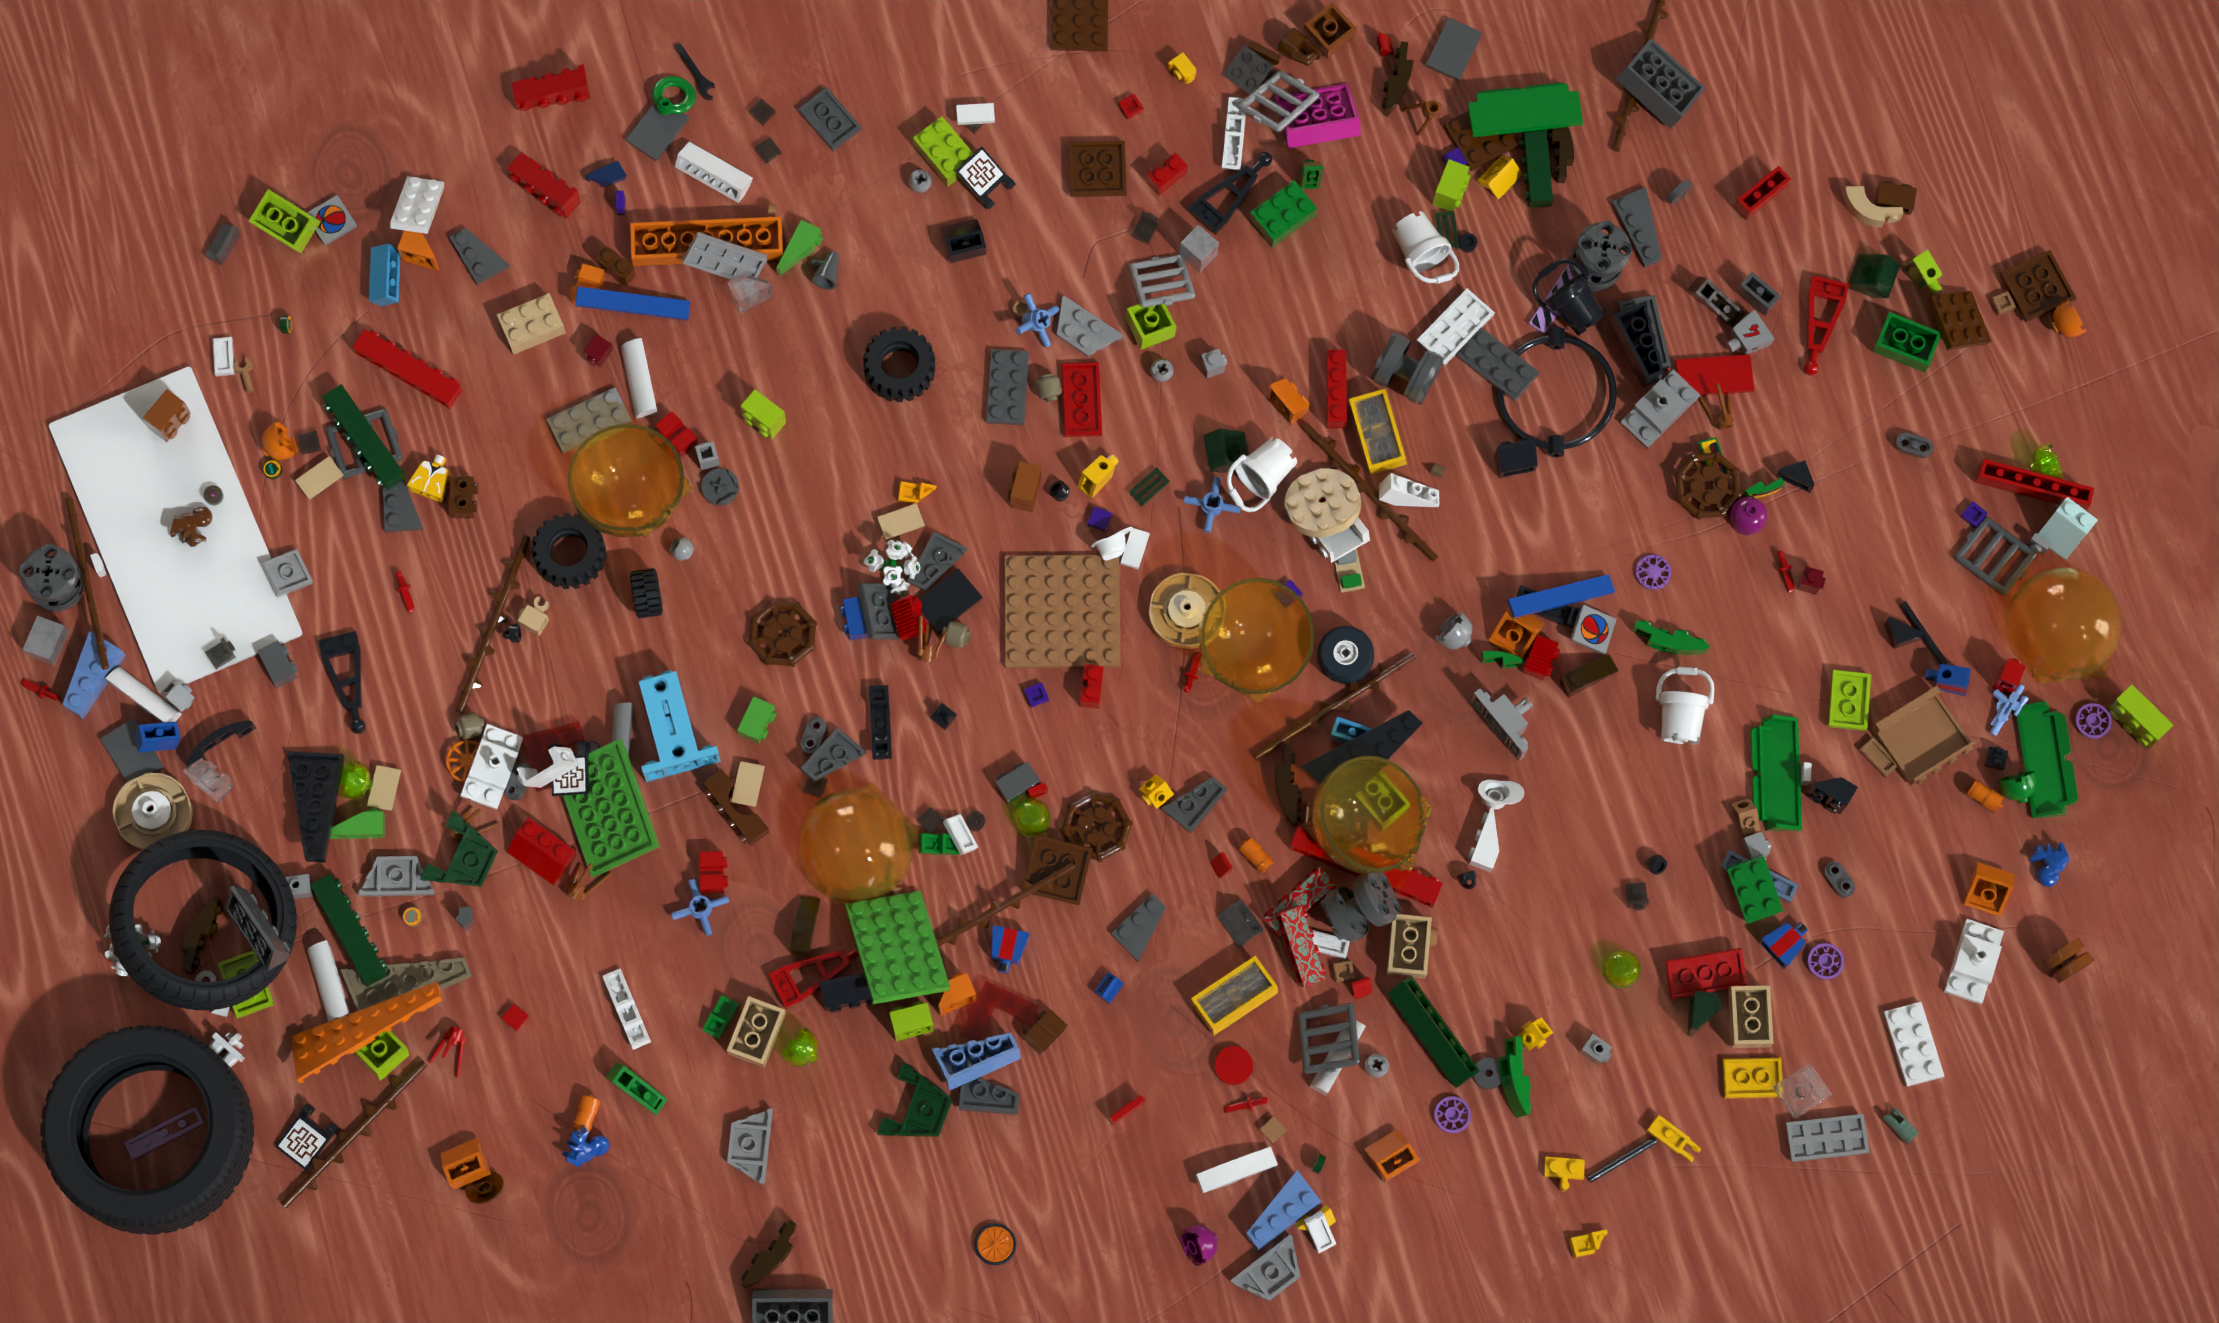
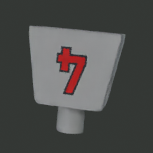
M1753 310L1731 330L1730 335L1733 339L1728 341L1726 346L1730 352L1739 348L1744 355L1772 345L1775 338L1758 313Z

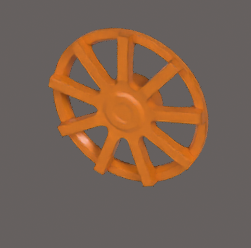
M463 740L451 747L447 754L446 765L453 778L463 783L466 782L467 771L471 768L480 743L473 740ZM465 744V754L459 751L457 747ZM468 744L476 745L471 754L469 753ZM455 751L461 758L455 759L450 758V756ZM450 762H459L460 765L451 770ZM461 768L464 769L462 779L454 774Z

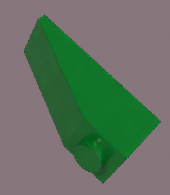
M1308 159L1301 162V189H1320L1323 165L1320 161Z
M617 1062L605 1077L607 1081L654 1115L658 1114L668 1100L624 1065Z

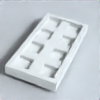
M407 176L390 222V228L428 234L444 190V182Z
M1467 288L1417 339L1416 343L1424 350L1434 351L1444 357L1442 366H1445L1472 339L1480 328L1494 316L1495 312Z
M1922 1002L1884 1011L1883 1015L1905 1086L1909 1087L1943 1078V1069Z

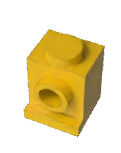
M1183 52L1168 62V70L1173 72L1177 80H1181L1184 84H1189L1195 79L1196 68Z

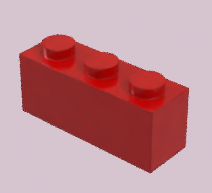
M1777 166L1739 197L1734 208L1745 220L1749 219L1787 188L1791 178L1780 166Z

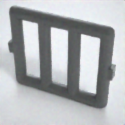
M380 409L365 414L364 417L372 428L371 420L382 417L394 452L392 456L396 462L402 460L403 455L397 440L398 434L396 428H393L387 409ZM336 424L327 427L326 433L332 448L330 452L344 475L342 478L346 479L367 472L363 456L358 457L353 449L356 446L352 441L350 445L358 467L346 469L335 436V432L344 429L342 427L338 428Z
M1984 517L1973 533L1970 532L1965 538L1966 542L1955 554L1954 559L2001 595L2005 596L2015 583L2026 574L2025 570L2036 558L2037 553L1991 518ZM1989 526L1997 533L1977 559L1971 563L1964 555L1985 528ZM2005 538L2012 545L1987 575L1979 567L1999 541ZM2017 549H2019L2027 557L2006 584L2002 586L1994 579Z
M1353 1003L1330 1006L1329 1004L1321 1005L1320 1009L1304 1011L1298 1014L1302 1066L1305 1074L1322 1071L1331 1073L1336 1072L1338 1068L1354 1066L1360 1063L1355 1007ZM1347 1011L1348 1022L1307 1029L1306 1019ZM1349 1029L1350 1040L1313 1047L1308 1045V1037ZM1351 1048L1352 1058L1310 1066L1309 1055Z

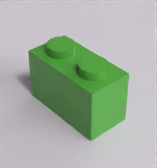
M753 696L737 730L738 735L760 744L761 739L765 740L767 737L769 723H773L777 715L775 706Z

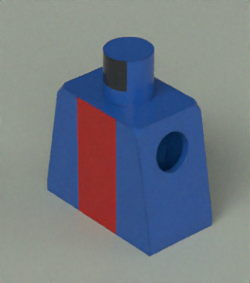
M1940 664L1939 671L1927 669L1925 680L1936 682V686L1941 691L1966 696L1971 668Z
M1801 922L1794 928L1786 923L1763 937L1759 944L1783 969H1786L1806 942L1802 936L1808 929Z
M993 925L992 960L999 961L997 972L1008 974L1010 964L1019 965L1029 940V932Z

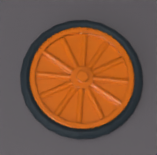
M989 1224L978 1232L974 1244L975 1251L984 1263L995 1266L1002 1265L1013 1257L1016 1251V1238L1008 1227L1002 1224Z

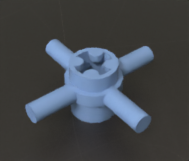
M1027 293L1023 296L1030 312L1023 315L1022 325L1017 327L1015 331L1018 335L1027 330L1036 331L1039 333L1044 347H1048L1051 343L1045 328L1050 325V317L1058 313L1059 308L1058 306H1053L1047 311L1037 309L1031 293Z
M1214 477L1211 492L1207 493L1203 499L1185 496L1184 503L1201 506L1202 511L1206 514L1203 530L1206 533H1211L1214 516L1219 515L1222 511L1240 514L1241 508L1239 506L1224 503L1222 497L1218 494L1221 483L1220 477ZM1211 500H1213L1217 507H1208L1207 505L1211 504Z
M696 879L689 880L688 883L693 899L690 901L688 908L671 913L673 920L691 915L701 921L705 936H710L713 933L708 916L711 914L713 907L729 903L728 896L709 900L707 897L700 895ZM698 903H701L702 906H706L705 910L696 912L695 910L698 908Z

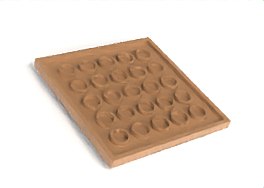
M1101 555L1005 556V669L1084 668L1085 664L1104 666V668L1121 667L1119 557L1104 561Z

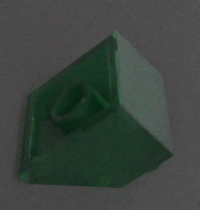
M1859 254L1848 282L1849 289L1872 298H1889L1900 264L1890 255Z
M1219 428L1203 435L1210 472L1227 473L1232 464L1242 454L1245 456L1249 455L1245 432Z
M1695 991L1690 996L1687 1036L1695 1034L1718 1013V1010H1721V999H1718L1719 993Z

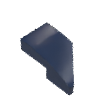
M615 161L588 174L585 179L588 182L591 180L599 183L601 187L605 188L606 185L625 180L627 175L619 161Z

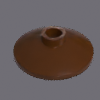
M490 1171V1175L467 1184L465 1193L468 1200L475 1204H484L494 1200L501 1193L504 1186L501 1175Z

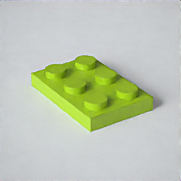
M1840 670L1832 671L1828 727L1867 731L1871 674Z
M252 950L217 964L223 980L244 973L259 961V958ZM267 986L254 997L232 1007L236 1018L239 1019L275 1004Z

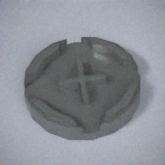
M716 468L704 475L701 491L703 497L709 503L715 506H724L730 504L736 498L739 492V483L737 477L731 471Z

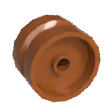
M2080 938L2073 940L2069 944H2064L2043 961L2048 969H2054L2059 965L2062 966L2053 975L2058 984L2094 961L2089 952H2085L2077 957L2076 954L2083 950L2085 946Z

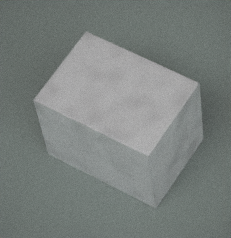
M1197 225L1180 243L1179 255H1182L1184 260L1200 273L1217 256L1219 242L1201 226Z
M37 616L22 650L28 657L55 666L69 631L62 624Z

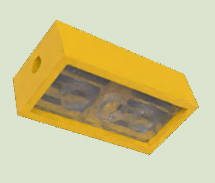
M1386 389L1349 399L1370 474L1373 475L1407 465Z
M1254 956L1192 997L1191 1003L1213 1036H1215L1278 994V986L1258 958Z

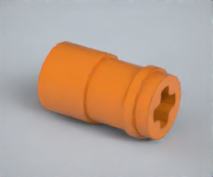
M1975 780L1966 794L1969 798H1973L1993 813L1997 808L2001 809L2003 807L2001 802L2004 796L1993 789H1989L1980 781Z
M1253 837L1248 841L1243 840L1241 842L1243 845L1239 851L1257 868L1258 872L1263 874L1274 864L1271 856L1269 857Z
M595 1095L581 1096L577 1109L578 1112L575 1121H573V1129L580 1130L586 1127L589 1132L592 1129V1123L601 1102L594 1098Z

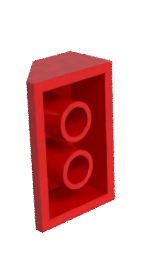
M529 817L516 832L507 850L509 855L553 886L577 856L574 849Z

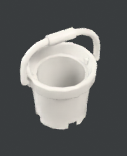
M1420 211L1419 214L1421 216L1417 217L1412 213L1396 224L1398 229L1396 231L1393 229L1392 232L1406 258L1405 262L1409 272H1412L1415 277L1427 283L1439 284L1452 280L1459 271L1458 259L1452 251L1449 241L1439 234L1425 213ZM1448 254L1455 264V269L1452 273H1446L1434 278H1427L1419 274L1440 263Z
M1271 437L1248 456L1242 454L1229 468L1227 474L1228 492L1235 504L1244 511L1255 512L1262 508L1277 490V485L1297 464L1296 457L1293 459L1290 457L1293 451L1278 438L1272 441L1273 437ZM1234 469L1242 483L1252 493L1263 499L1255 507H1246L1235 487L1232 486L1231 477Z
M1678 667L1677 669H1670L1665 672L1659 679L1656 689V701L1662 705L1661 740L1664 739L1665 742L1676 744L1687 743L1689 740V745L1699 744L1705 710L1708 709L1709 704H1713L1714 682L1705 671L1693 667ZM1671 674H1699L1707 679L1710 692L1709 697L1690 692H1661L1664 680Z

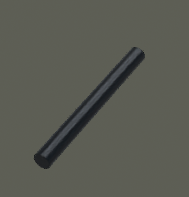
M1905 601L1900 604V607L1917 630L1924 632L1922 639L1939 664L1948 665L1949 663L1908 603Z
M1653 1136L1588 1175V1180L1590 1183L1596 1181L1657 1144V1140Z

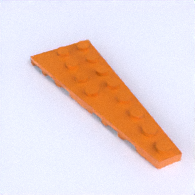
M437 981L292 1035L296 1080L299 1084L303 1083L304 1078L313 1073L317 1075L321 1072L320 1069L330 1063L333 1065L343 1055L356 1052L376 1040L375 1036L384 1031L387 1033L391 1031V1027L401 1021L405 1023L414 1013L423 1012L442 1001L440 986Z

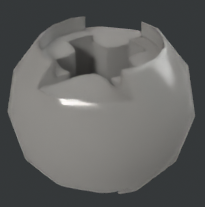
M915 170L909 176L908 184L913 191L924 193L931 187L932 178L925 170ZM919 178L923 179V182H921V184L917 183V181H919Z
M1167 359L1155 360L1150 367L1151 376L1159 382L1168 381L1174 373V367ZM1162 367H1164L1165 371L1159 373V369H1162Z
M685 537L676 538L670 546L672 557L679 561L688 560L694 551L692 542Z
M1371 1054L1365 1061V1070L1368 1075L1374 1078L1383 1077L1389 1071V1061L1382 1054ZM1374 1061H1376L1377 1064H1382L1380 1066V1070L1372 1067L1374 1065Z

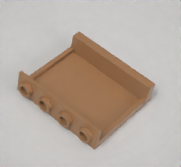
M1938 686L1898 709L1871 728L1910 786L1914 783L1918 785L1928 779L1926 776L1930 773L1933 775L1937 774L1943 769L1942 766L1944 764H1953L1958 760L1957 756L1960 754L1967 755L1974 750L1973 745L1977 742L1976 740L1970 741L1939 696L1942 691Z

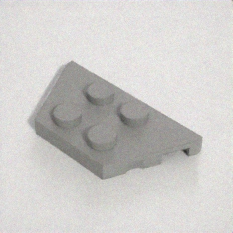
M1066 296L1062 297L1057 329L1058 338L1087 357L1095 354L1098 350L1108 347L1109 344L1117 340H1122L1123 334Z
M387 856L376 858L372 870L368 873L366 881L359 891V897L435 895V892L429 881L420 880L423 868L417 856Z
M767 1109V1111L754 1114L746 1119L731 1123L727 1163L761 1185H765L773 1109Z
M1290 1234L1231 1279L1230 1282L1266 1301L1276 1297L1301 1277L1292 1235Z

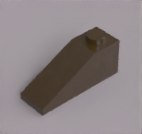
M1698 276L1687 290L1701 304L1732 328L1745 316V313L1708 278Z
M1606 655L1564 674L1559 682L1569 698L1617 673L1619 670L1610 655Z
M801 896L791 937L790 953L810 957L820 899Z

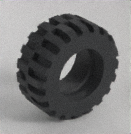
M890 327L891 331L887 332L885 329L880 331V336L875 335L872 338V343H868L866 346V353L863 356L866 382H869V387L872 391L876 390V394L879 397L884 395L886 400L891 402L892 399H897V402H903V399L906 398L908 401L914 400L915 395L920 397L923 395V390H928L930 387V382L933 381L935 376V354L932 351L930 342H926V337L923 334L919 336L918 331L914 329L911 332L907 331V327H901V330H896V327ZM906 351L916 358L917 369L908 377L893 378L882 370V360L891 352Z
M564 513L563 517H559L557 514L553 516L552 521L547 519L543 522L544 526L536 530L537 536H533V546L531 547L533 560L539 574L543 576L545 581H550L553 586L558 588L560 585L563 589H569V586H574V589L580 588V584L584 583L585 586L590 584V579H596L599 576L598 571L603 570V562L606 561L605 542L599 528L595 523L592 524L589 518L585 517L583 519L580 514L576 513L574 516H570V513ZM567 536L578 537L587 546L585 557L579 563L572 566L559 565L554 562L551 556L554 544Z

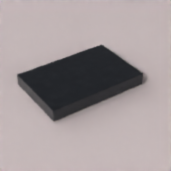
M958 568L919 600L922 603V615L939 634L944 626L947 627L951 621L958 619L982 600L983 597Z

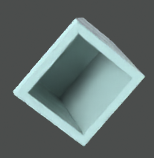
M2067 497L2038 535L2051 543L2049 549L2066 561L2098 520Z

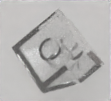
M742 275L731 278L727 283L729 296L740 314L773 297L770 281Z
M201 758L186 767L183 773L193 784L218 804L233 788V785L230 783L232 779L224 772L222 774L217 772L216 769L218 767L210 760L206 762Z
M1810 1062L1799 1067L1773 1086V1089L1794 1119L1813 1109L1832 1095Z

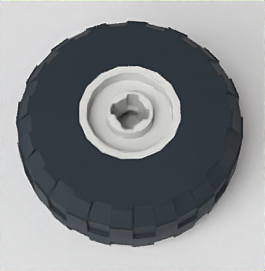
M1340 626L1333 628L1322 637L1318 645L1317 661L1323 674L1334 682L1340 684L1355 683L1364 678L1373 665V644L1366 633L1356 627Z

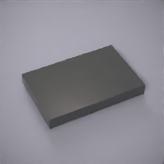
M1448 18L1425 67L1460 81L1482 32Z
M827 87L797 109L832 151H835L862 130L858 122Z
M654 103L627 137L626 142L657 162L688 122L689 116L684 113L661 115L658 113L657 106Z
M860 583L857 585L869 640H899L890 603L894 602L893 593L890 592L892 590L891 583L889 585L884 583Z
M134 718L100 738L127 782L146 773H155L164 767L155 751L138 753L134 737L138 724Z

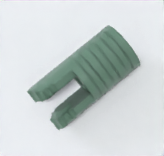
M1897 1108L1891 1110V1115L1884 1116L1883 1120L1906 1144L1919 1134L1916 1128L1912 1126Z

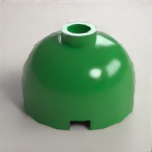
M2034 771L2021 772L2018 775H2009L1998 780L2001 794L2008 800H2017V804L2029 801L2028 797L2036 792L2038 785Z

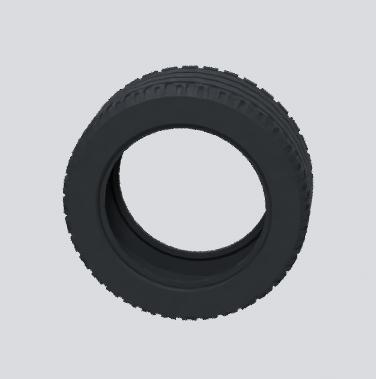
M138 1025L135 1028L130 1026L121 1028L117 1032L111 1031L102 1035V1038H96L89 1042L84 1049L81 1048L77 1051L73 1058L65 1063L61 1068V1073L57 1074L52 1082L53 1086L48 1091L45 1099L46 1105L43 1106L41 1118L43 1123L40 1124L41 1145L43 1154H45L46 1165L56 1185L59 1186L64 1195L77 1207L101 1223L120 1231L141 1235H155L162 1232L170 1233L177 1231L179 1228L184 1229L194 1225L196 1221L200 1222L205 1219L212 1211L215 1212L223 1205L222 1202L232 1195L233 1189L242 1180L243 1172L247 1169L250 1161L249 1155L252 1154L254 1143L252 1141L254 1137V1118L252 1107H250V1100L243 1084L230 1066L213 1049L192 1035L173 1028L168 1029L167 1027L156 1025L153 1027ZM161 1070L174 1072L194 1081L206 1103L208 1132L203 1149L190 1169L170 1184L147 1191L124 1190L108 1184L96 1169L89 1148L91 1120L98 1104L107 1092L122 1080L147 1071Z

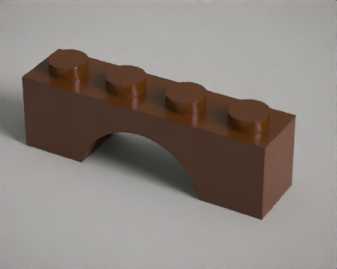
M722 769L703 782L705 787L703 789L704 793L709 799L713 798L716 801L715 807L721 814L725 813L727 815L729 825L733 829L735 827L740 832L738 836L744 844L748 842L752 846L769 833V828L757 813L743 815L732 808L730 795L734 785Z

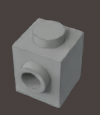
M1219 349L1201 354L1200 362L1206 378L1225 372L1227 359L1225 354H1221Z
M714 441L703 442L695 446L701 470L720 465Z
M172 680L160 693L181 712L188 709L195 698L190 694L192 690L185 683L181 685L175 680Z
M1762 832L1745 837L1741 841L1748 859L1763 854L1765 860H1767L1766 857L1771 853L1770 842L1768 839L1765 840Z
M309 874L285 877L294 899L314 897L310 886L312 878Z
M1592 1034L1580 1053L1599 1066L1602 1061L1606 1063L1611 1057L1612 1053L1609 1051L1612 1046Z

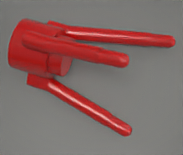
M450 1026L448 1032L446 1031L440 1044L429 1059V1063L433 1062L445 1042L447 1044L442 1053V1058H445L451 1045L457 1046L459 1043L455 1077L458 1078L461 1069L463 1047L466 1038L463 1037L465 1032Z

